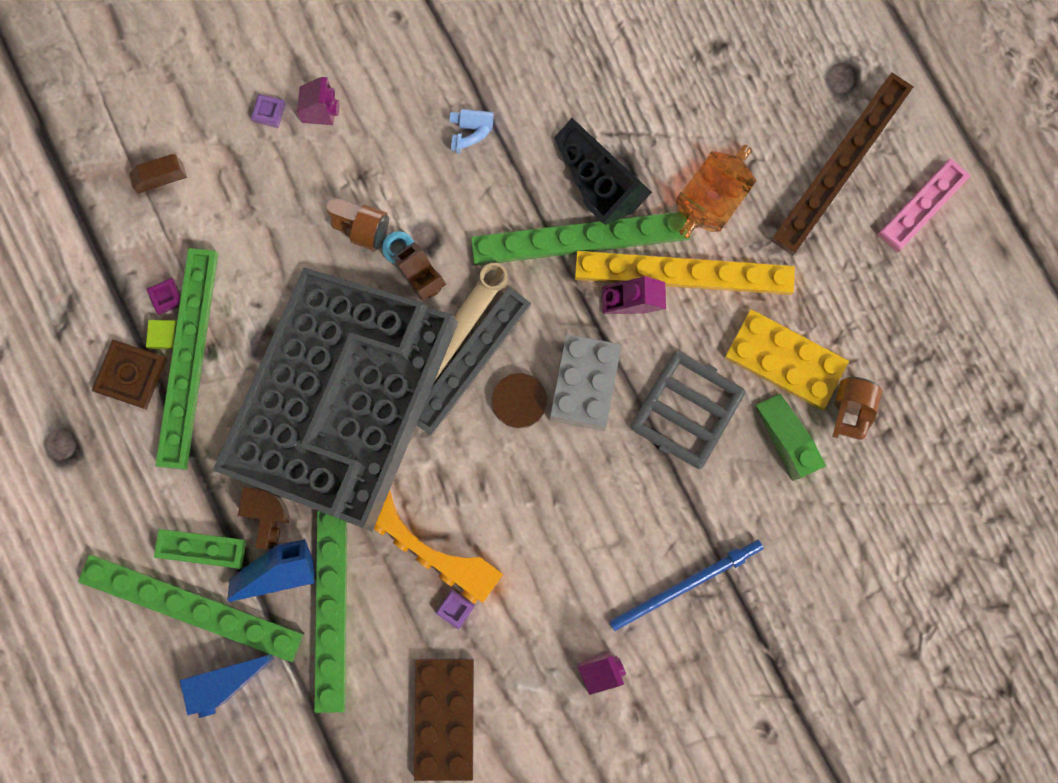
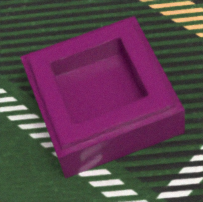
M173 278L146 289L158 315L180 307L181 294Z

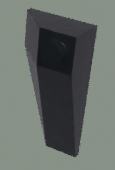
M573 118L554 137L565 163L569 166L574 177L573 180L583 196L585 206L604 225L634 213L652 193Z

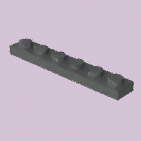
M508 287L431 388L417 422L419 428L431 437L529 309L531 302Z

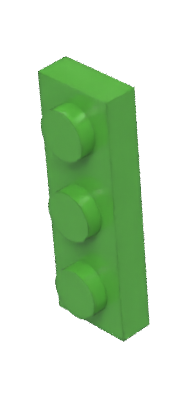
M159 529L154 558L242 569L246 540Z

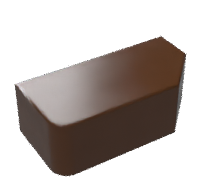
M170 154L136 165L129 173L133 189L137 193L187 178L183 162L176 154Z

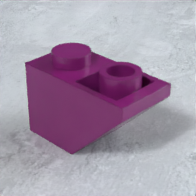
M320 77L300 86L296 112L301 122L334 125V117L339 115L340 103L335 98V89L331 88L328 78Z
M643 276L602 287L603 314H645L666 309V288L663 281Z
M608 651L576 664L589 695L624 685L622 676H625L626 672L623 664L617 655L613 657Z

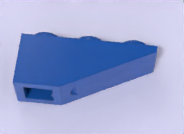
M306 539L276 545L229 578L228 602L314 584V561Z

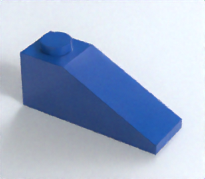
M266 655L180 680L187 716L197 713L198 718L215 714L216 707L225 704L274 660L273 655Z

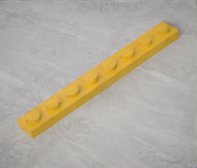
M577 251L575 280L619 283L646 276L665 282L666 287L792 295L794 293L795 266Z

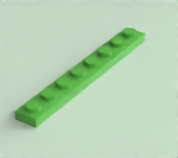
M683 211L618 219L607 225L599 221L471 237L474 264L479 266L490 263L577 254V251L595 252L686 241L690 239L687 212Z
M188 248L156 467L187 470L218 261V253L215 250Z
M317 511L315 713L345 712L347 522Z
M95 555L88 556L78 580L81 584L289 662L294 661L304 633Z

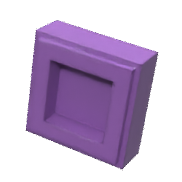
M258 94L251 120L255 123L279 128L286 105L285 101Z
M451 589L435 613L459 630L475 605Z

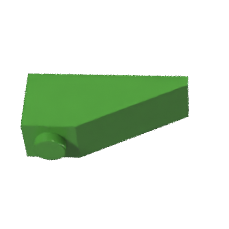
M781 394L755 405L792 481L826 467L815 442Z

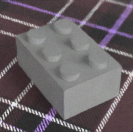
M566 334L550 421L600 431L606 429L622 344Z

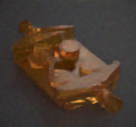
M742 145L736 156L716 151L710 152L706 161L676 199L678 210L687 218V222L679 230L681 236L687 230L684 238H689L694 229L698 227L709 232H720L757 181L744 163L752 153L751 147L745 152L748 145ZM707 192H717L720 196V199H711L708 196Z

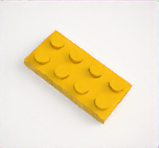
M752 309L749 310L724 359L820 410L826 408L849 363L843 357Z

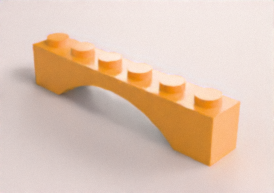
M389 490L374 530L381 535L388 532L395 538L392 543L404 552H407L408 549L412 550L418 555L415 560L427 569L433 566L441 573L438 577L451 587L454 583L458 584L464 589L461 593L464 597L474 604L478 600L483 603L504 574L481 557L463 558L450 556L422 543L410 532L400 518L394 505L392 493Z

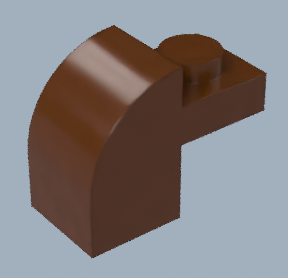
M415 242L392 256L399 270L420 299L424 300L427 297L430 298L437 295L441 288L447 285L442 276L433 268L423 250Z
M243 487L238 516L260 519L255 548L271 550L274 545L278 544L280 538V528L277 527L278 522L289 523L288 508L285 502L275 494L260 489Z

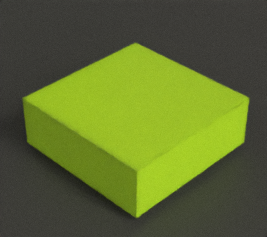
M148 320L146 347L149 349L173 350L177 321Z

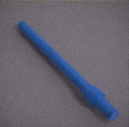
M756 540L741 549H733L727 553V557L610 620L611 627L615 632L733 566L734 568L746 563L745 559L764 549L763 545L759 540Z

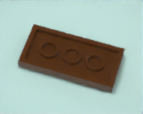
M416 659L414 781H473L474 659Z

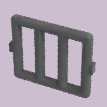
M674 351L632 421L631 430L659 446L658 450L664 454L669 455L671 453L691 466L702 469L742 401L745 390L716 373L718 369L710 364L704 366L684 353ZM681 364L731 393L732 396L725 408L671 378L678 365ZM665 387L718 417L711 432L660 403L658 399ZM651 411L705 441L698 455L696 456L645 426L644 423Z

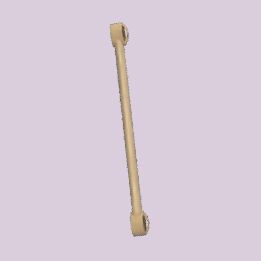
M490 263L482 268L479 282L455 314L454 318L459 323L436 379L496 293L506 288L508 275L501 264ZM491 270H498L492 282L487 285L484 282L485 275ZM504 274L503 281L496 286V284Z

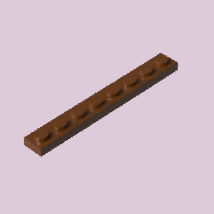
M891 72L770 241L792 256L797 252L914 86Z

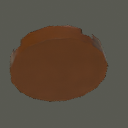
M524 373L510 374L501 379L494 388L492 395L493 411L499 421L508 427L518 429L529 428L536 424L545 413L547 405L546 391L541 382L531 375Z

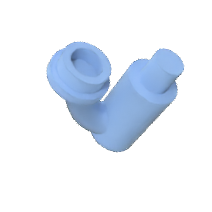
M461 109V113L450 112V123L460 124V128L476 130L462 138V133L453 135L451 151H456L457 154H460L461 149L483 140L493 129L494 112Z

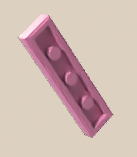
M950 158L877 235L898 253L971 175Z

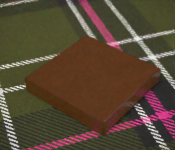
M112 339L92 391L147 410L167 358Z

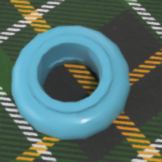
M392 232L382 242V254L386 260L393 264H396L392 258L395 254L390 250L393 243L398 241L404 242L407 247L414 242L412 237L405 232Z

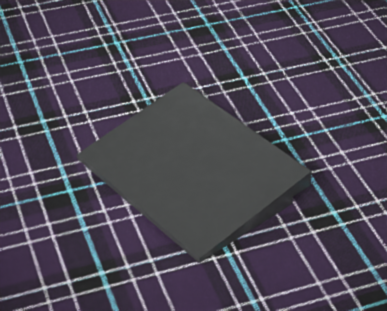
M304 267L213 471L373 532L459 322L452 314L428 308L422 302Z

